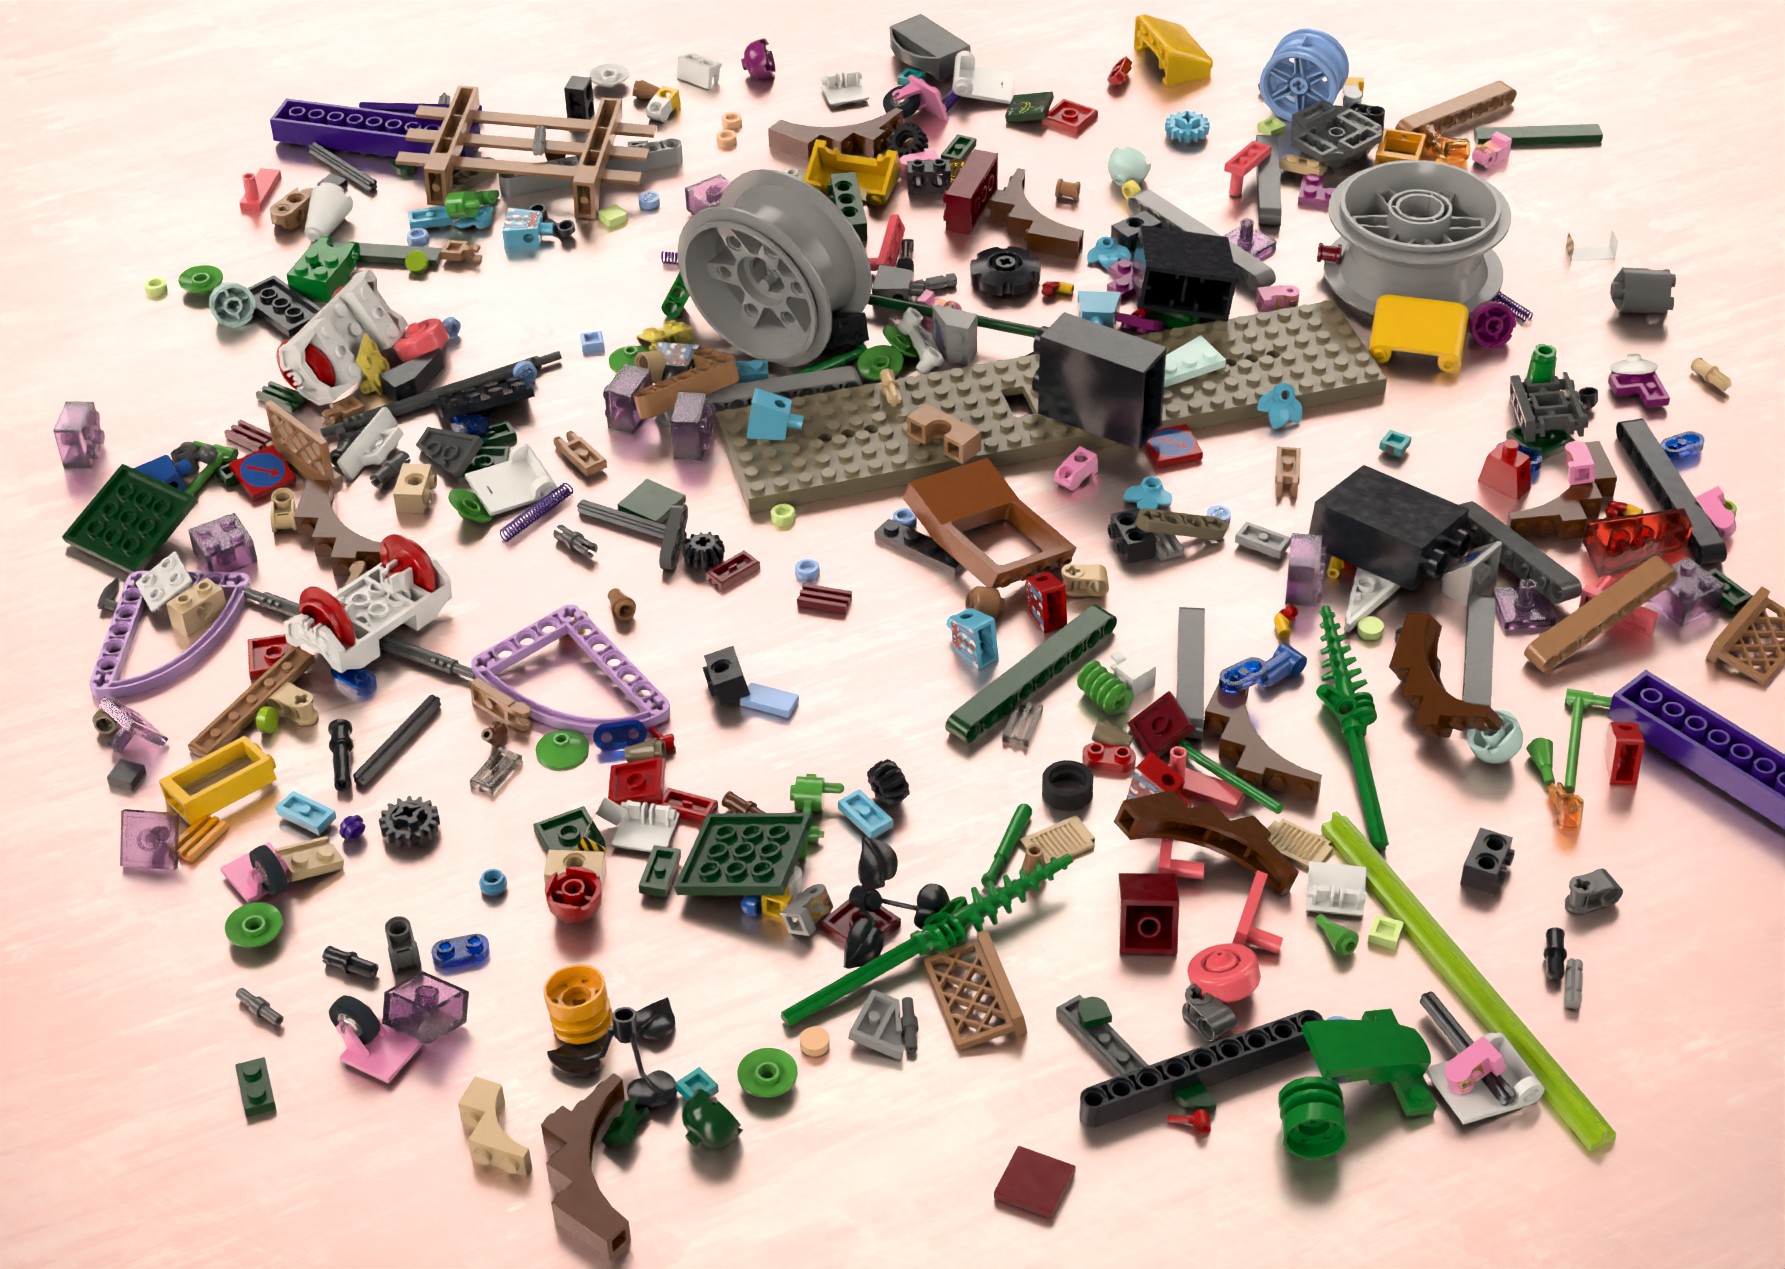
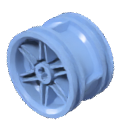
M1301 28L1285 35L1277 44L1260 75L1259 87L1265 104L1276 115L1292 122L1293 114L1321 100L1330 102V105H1333L1349 75V59L1344 47L1333 36L1318 29Z

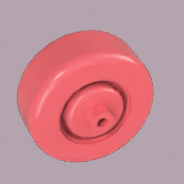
M430 318L410 324L405 329L401 338L395 342L393 348L399 359L406 363L438 348L441 349L449 340V334L440 319Z
M1234 943L1218 944L1200 951L1191 959L1187 968L1190 985L1196 984L1201 988L1200 999L1203 1000V995L1207 992L1217 997L1223 1004L1247 997L1255 991L1261 980L1255 953L1244 945Z

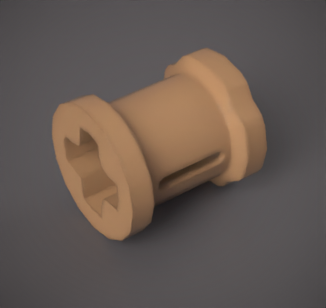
M1059 178L1055 187V197H1071L1077 201L1080 195L1081 182H1067Z

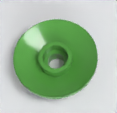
M198 265L182 272L178 278V283L183 290L188 292H206L222 283L223 273L215 266Z
M887 325L883 328V335L891 346L906 356L919 357L909 335H904L894 326Z
M638 345L620 347L610 354L608 359L609 366L617 373L632 375L636 355L649 352L650 350Z
M876 345L868 348L860 355L857 366L863 377L873 381H881L879 375L883 369L893 370L895 376L902 369L904 361L901 352L893 346Z
M453 489L448 495L449 502L458 511L461 518L480 523L489 522L493 518V516L488 514L476 494L464 489Z
M568 729L555 730L547 733L538 741L535 748L536 757L540 763L549 768H571L580 764L587 757L589 742L580 732Z
M262 902L249 903L237 908L228 916L224 926L225 934L230 942L240 947L252 948L262 946L272 941L280 933L283 926V918L280 911L271 904Z
M760 1048L748 1053L740 1061L737 1069V1078L741 1087L754 1096L764 1098L779 1096L787 1092L795 1084L798 1076V1067L794 1058L787 1052L777 1048Z

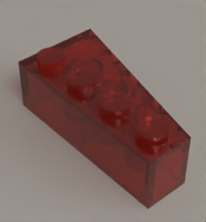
M1684 508L1589 520L1582 541L1600 578L1645 562L1655 555L1662 556L1687 547L1693 525Z

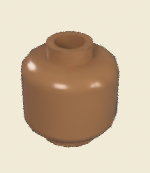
M976 586L967 593L965 609L973 608L994 619L997 618L999 613L1003 612L1005 600L1001 598L999 590L993 587Z

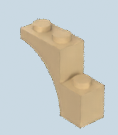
M475 1076L458 1102L461 1122L475 1128L468 1139L471 1159L483 1165L489 1164L501 1168L508 1173H517L527 1177L532 1168L529 1148L512 1140L499 1125L500 1115L505 1105L502 1084Z

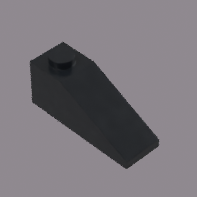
M438 348L380 374L383 394L392 402L420 394L444 368L441 349Z

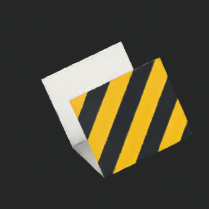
M1612 228L1609 245L1574 247L1575 243L1568 230L1565 248L1571 261L1615 259L1619 241Z
M604 797L591 818L575 851L606 852L607 849L588 839L585 837V834L595 815L618 826L627 809Z

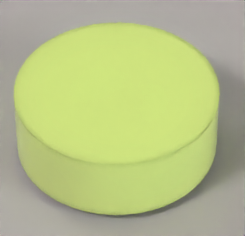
M153 277L144 283L146 294L149 296H160L168 291L167 282L164 278Z
M788 504L774 506L771 509V521L778 526L792 524L795 521L794 507Z
M1363 617L1358 621L1357 633L1363 639L1377 640L1383 635L1384 624L1376 617Z

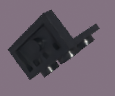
M865 312L832 317L831 335L825 348L837 349L845 344L860 345L864 341H869Z

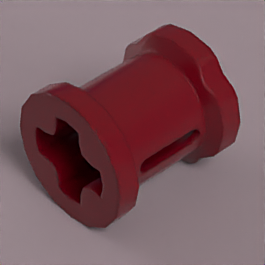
M1319 242L1317 262L1330 261L1339 265L1342 245L1329 246Z

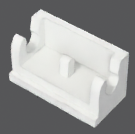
M689 52L678 56L676 78L710 89L713 82L716 84L719 82L722 63Z

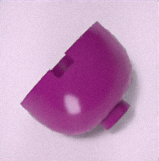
M766 38L758 39L748 44L744 51V58L741 59L743 70H747L750 76L759 80L770 79L776 76L772 73L776 72L772 50H767L766 46L769 43Z
M1483 302L1475 307L1469 316V333L1482 346H1489V348L1503 346L1513 336L1511 333L1513 328H1516L1515 315L1509 307L1500 302Z

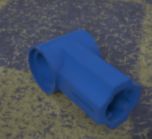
M1283 643L1275 650L1272 658L1254 669V676L1262 687H1270L1289 674L1292 676L1299 675L1307 665V657L1289 644Z

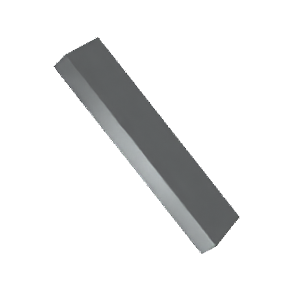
M1080 994L1056 1007V1015L1116 1077L1148 1066L1142 1057L1108 1023L1083 1029L1078 1017V1005L1084 999Z

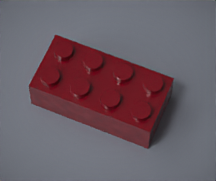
M973 149L970 156L966 157L963 167L959 168L956 178L952 179L950 188L945 190L943 195V203H946V209L943 214V221H946V231L971 235L987 208L989 197H992L996 189H998V153Z

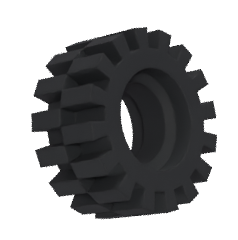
M905 122L904 127L899 124L898 130L895 128L892 130L894 135H889L888 148L898 152L899 160L904 155L925 151L924 148L928 149L929 146L927 144L929 142L926 137L927 135L917 124L915 125L910 122V125ZM914 137L912 145L902 149L903 143L907 139Z

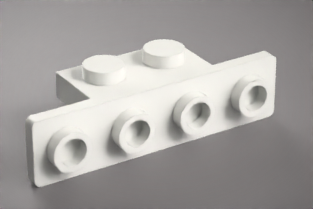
M382 407L338 459L337 464L348 480H353L364 466L380 465L385 462L390 451L399 445L398 442L404 433L400 427H397L398 423L387 407Z

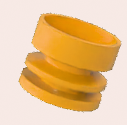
M575 964L555 971L547 979L543 987V994L547 1010L549 1011L552 1029L558 1039L569 1044L579 1045L595 1041L608 1031L607 1028L613 1023V1011L608 997L605 978L599 969L591 965Z

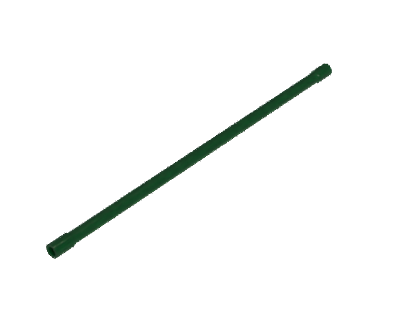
M870 294L867 304L906 312L911 307L922 316L933 318V306L875 294ZM978 315L977 327L1035 338L1036 333L1041 328Z

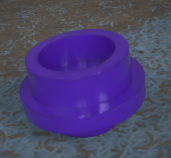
M360 815L346 817L340 824L339 835L344 839L347 838L349 841L360 837L366 828L363 818Z

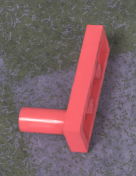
M1251 141L1225 163L1224 171L1231 173L1229 194L1231 196H1241L1244 176L1271 154L1272 146Z
M260 168L256 176L254 173L243 174L242 180L245 194L239 202L240 210L261 212L282 177L281 171Z
M899 214L890 215L879 256L868 258L871 271H878L879 264L892 267L896 265L906 230Z
M1606 575L1596 587L1586 584L1582 589L1579 608L1616 583L1615 578ZM1640 606L1616 624L1650 638L1655 631L1658 613Z
M1180 746L1173 747L1170 750L1168 766L1185 780L1181 794L1206 804L1214 803L1219 808L1235 813L1245 794L1224 780L1187 769L1186 749Z
M1161 840L1158 874H1176V877L1203 880L1205 863L1171 859L1173 840Z
M1257 870L1232 943L1244 945L1246 942L1278 954L1283 937L1251 926L1268 874Z

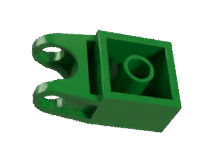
M322 236L304 252L286 273L288 285L309 300L328 303L335 290L346 285L351 279L350 274L360 257L359 243L351 241L344 246L333 247L332 238Z

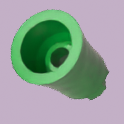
M1544 343L1535 346L1525 379L1529 378L1531 384L1552 382L1557 363V350L1554 346Z

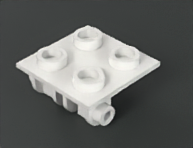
M847 71V76L845 72H842V80L840 73L825 75L821 78L820 87L830 106H840L851 102L859 103L870 99L860 81L862 79L861 71Z
M175 551L135 582L152 613L177 593L180 595L193 587L190 584L192 579Z
M631 800L621 803V806L627 809L619 823L611 844L612 847L651 852L654 845L668 847L680 815L676 809H672V806L669 805L661 806L654 803L651 804L649 809L647 802H644L641 807V803L632 802Z
M1309 861L1306 911L1364 917L1366 867Z

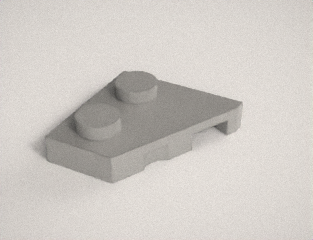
M872 989L849 1031L848 1039L901 1060L904 1046H902L900 1001Z

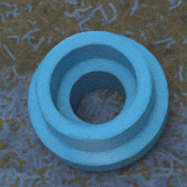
M495 868L484 871L479 880L480 890L488 895L499 894L508 885L507 877L501 870Z

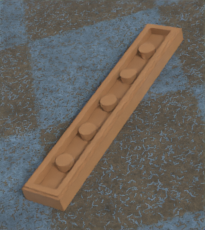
M295 646L289 649L188 744L189 751L202 758L229 744L257 717L258 711L263 706H268L267 699L285 683H293L316 662L314 655Z

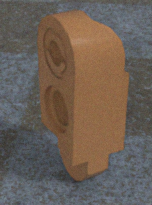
M296 187L274 203L269 209L272 224L282 225L283 228L292 230L305 223L313 188L299 191V188Z

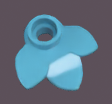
M484 205L478 209L475 217L460 219L454 223V226L466 228L475 225L478 229L486 228L492 224L491 213L494 209L491 205Z
M1109 236L1099 238L1096 246L1087 253L1088 264L1100 262L1108 271L1110 265L1126 258L1131 261L1130 251L1125 246L1119 245L1114 238Z
M1277 384L1272 392L1263 394L1259 399L1257 410L1268 412L1269 422L1274 430L1284 426L1288 420L1297 424L1301 421L1302 406L1295 399V391L1290 384ZM1282 391L1287 392L1286 399L1281 397Z
M1150 476L1144 478L1140 486H1132L1127 489L1123 500L1137 503V508L1140 510L1146 508L1157 510L1159 505L1170 506L1173 496L1164 489L1159 478Z

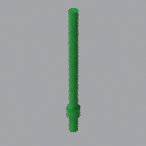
M1185 739L1174 746L1185 748L1187 751L1186 757L1274 813L1280 814L1282 812L1283 804L1195 750Z

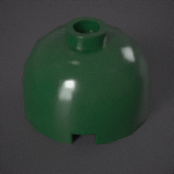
M698 1089L689 1098L682 1112V1122L688 1131L685 1138L696 1148H699L701 1145L708 1149H722L729 1146L743 1132V1129L739 1128L741 1124L719 1101L717 1103L709 1102L707 1099L711 1095L702 1089Z

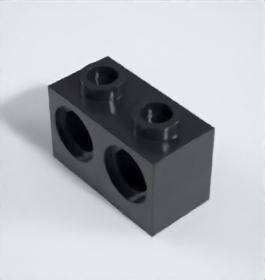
M572 75L564 87L567 118L591 120L595 114L591 77Z
M915 159L907 161L908 194L944 193L945 190H948L951 185L950 159Z
M1139 508L1112 513L1111 522L1107 527L1110 539H1114L1118 554H1122L1127 564L1155 558V535L1153 532L1141 530L1135 524L1140 511Z
M1480 827L1464 862L1460 884L1494 894L1497 884L1503 885L1507 874L1505 866H1511L1515 855V850L1511 849L1513 837Z

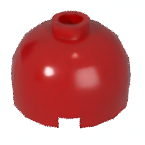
M576 866L567 867L566 872L559 875L557 872L552 874L547 880L544 890L550 912L566 923H581L592 918L600 908L603 896L602 883L597 878L596 873L588 868Z

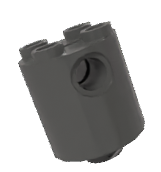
M1622 267L1611 282L1610 298L1619 313L1645 314L1657 312L1666 314L1668 310H1673L1674 297H1671V289L1675 287L1676 274H1671L1669 269L1652 270L1649 268Z

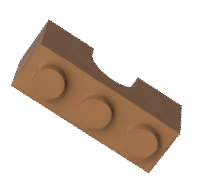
M927 403L907 416V436L925 445L934 439H944V455L961 464H964L981 451L980 430Z

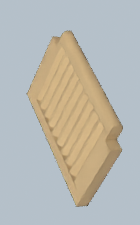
M1076 815L1019 839V843L1025 851L1029 845H1040L1043 849L1046 864L1050 863V858L1052 857L1058 859L1065 854L1074 857L1095 848L1093 843L1095 842V837Z
M1283 818L1280 822L1274 820L1267 828L1271 832L1268 840L1288 861L1309 870V861L1325 862L1333 851V847L1330 846L1332 844L1331 840Z

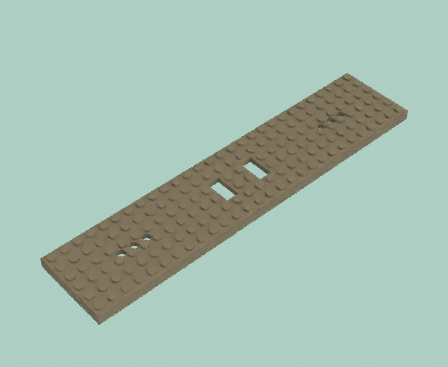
M1334 300L1238 316L1228 319V321L1216 320L1214 322L1136 336L1167 347V355L1201 335L1226 359L1224 368L1164 388L1162 425L1158 429L1187 424L1190 430L1268 416V412L1257 410L1259 399L1263 394L1272 392L1273 388L1280 383H1287L1293 387L1295 399L1301 403L1302 409L1385 394L1386 376ZM1039 354L896 379L900 384L899 392L902 401L896 404L895 407L888 403L886 395L883 394L881 390L882 382L864 384L847 389L842 388L836 391L809 396L794 397L790 399L792 401L790 413L804 416L802 430L788 427L784 440L746 438L751 405L715 412L716 428L749 514L769 511L778 504L795 506L906 485L911 481L988 458L995 467L1073 453L1079 446L1090 450L1120 444L1038 414L1039 393L1033 391L1032 381L1035 372L1039 368ZM1282 391L1281 397L1283 399H1286L1287 397L1286 391ZM1023 393L1033 414L1015 418L1005 397ZM927 403L980 430L981 451L964 464H961L944 455V439H934L925 445L907 436V416Z

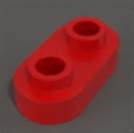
M1127 56L1120 59L1113 66L1107 81L1112 86L1122 85L1127 79L1126 75L1132 69V61Z
M1094 742L1084 746L1082 762L1091 769L1127 773L1135 768L1136 753L1129 747Z

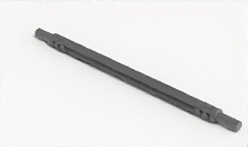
M558 350L540 357L536 355L344 418L342 422L321 428L320 431L323 438L336 434L335 430L338 427H344L347 433L367 426L382 407H387L393 417L432 405L433 400L439 399L438 396L442 394L452 393V395H456L466 388H475L476 390L483 388L484 384L490 382L498 383L514 377L513 369L521 361L532 362L538 370L542 368V365L562 359V355Z
M248 587L242 588L245 591L244 595L246 598L260 602V605L292 617L299 615V603L269 592L262 593ZM388 635L379 639L380 649L439 669L451 675L456 673L473 680L476 679L472 669L459 664V661Z

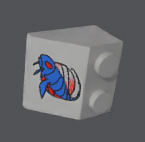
M934 304L933 339L946 362L969 366L977 352L978 314Z
M1496 541L1475 548L1466 556H1462L1453 567L1447 568L1441 578L1443 581L1441 593L1465 606L1468 604L1469 594H1482L1496 582L1502 543Z

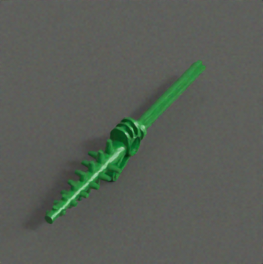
M1325 605L1319 611L1323 622L1319 625L1321 629L1324 628L1325 634L1320 637L1321 642L1326 641L1327 646L1321 649L1320 652L1322 655L1329 653V659L1322 662L1321 667L1331 666V671L1321 676L1322 681L1333 679L1335 688L1328 684H1322L1317 688L1316 694L1323 705L1340 722L1343 738L1349 742L1372 846L1376 850L1385 851L1389 841L1364 740L1367 734V726L1377 720V712L1373 703L1374 699L1369 692L1355 693L1356 690L1365 686L1368 682L1366 679L1351 681L1352 678L1362 673V669L1360 667L1348 670V666L1356 662L1357 659L1355 656L1344 657L1345 653L1352 650L1351 646H1341L1340 642L1345 640L1346 636L1345 634L1338 635L1337 630L1341 628L1340 623L1335 624L1333 619L1336 617L1335 613L1331 612L1330 606Z
M1065 854L1058 859L1052 857L1050 858V863L1044 866L1036 863L1034 865L1035 870L1030 871L1028 874H1026L1024 869H1020V878L1013 879L1012 881L1008 875H1004L1003 887L996 888L992 881H988V895H980L978 889L972 887V903L968 904L965 896L952 899L938 913L929 916L924 921L925 926H923L922 931L916 930L912 932L909 940L781 1011V1019L789 1028L917 954L925 956L930 953L931 948L944 953L948 948L956 946L957 942L966 940L965 929L973 925L977 933L984 931L982 924L986 916L989 917L993 925L998 924L997 914L999 908L1003 906L1007 914L1012 913V900L1018 897L1021 903L1026 902V891L1031 888L1035 892L1040 891L1039 883L1047 878L1049 881H1053L1055 873L1062 869L1067 870L1068 865L1073 863L1072 857L1069 854Z

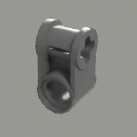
M1597 869L1593 872L1571 878L1569 881L1570 894L1565 898V906L1570 912L1585 914L1588 911L1615 904L1622 897L1623 889L1606 869Z
M403 916L390 918L385 924V933L393 973L397 972L399 968L412 965L422 966L417 942L414 940L409 919Z
M1196 984L1189 985L1186 988V1003L1182 1007V1015L1207 1041H1213L1236 1027L1237 1020L1233 1011L1217 997L1206 992L1203 995V1000H1201V988Z

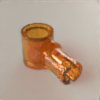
M1557 782V786L1555 783L1549 784L1546 791L1554 802V809L1557 812V826L1567 831H1575L1581 828L1584 810L1583 798L1575 794H1568L1561 782Z

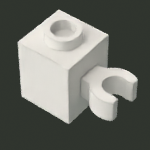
M1120 651L1110 655V658L1115 661V663L1110 665V669L1115 672V678H1118L1122 684H1125L1129 690H1132L1133 698L1155 686L1156 665L1139 652L1128 659Z

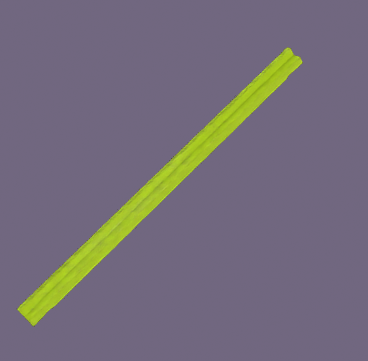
M1338 811L1332 812L1331 820L1323 823L1321 826V831L1332 841V844L1349 865L1366 867L1365 884L1395 920L1404 922L1403 929L1487 1030L1490 1033L1500 1032L1504 1034L1544 1086L1543 1097L1569 1128L1574 1131L1589 1152L1615 1141L1616 1132L1361 831L1346 815L1341 816Z

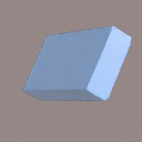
M750 682L748 685L750 695L740 698L741 706L786 718L791 716L799 702V694Z

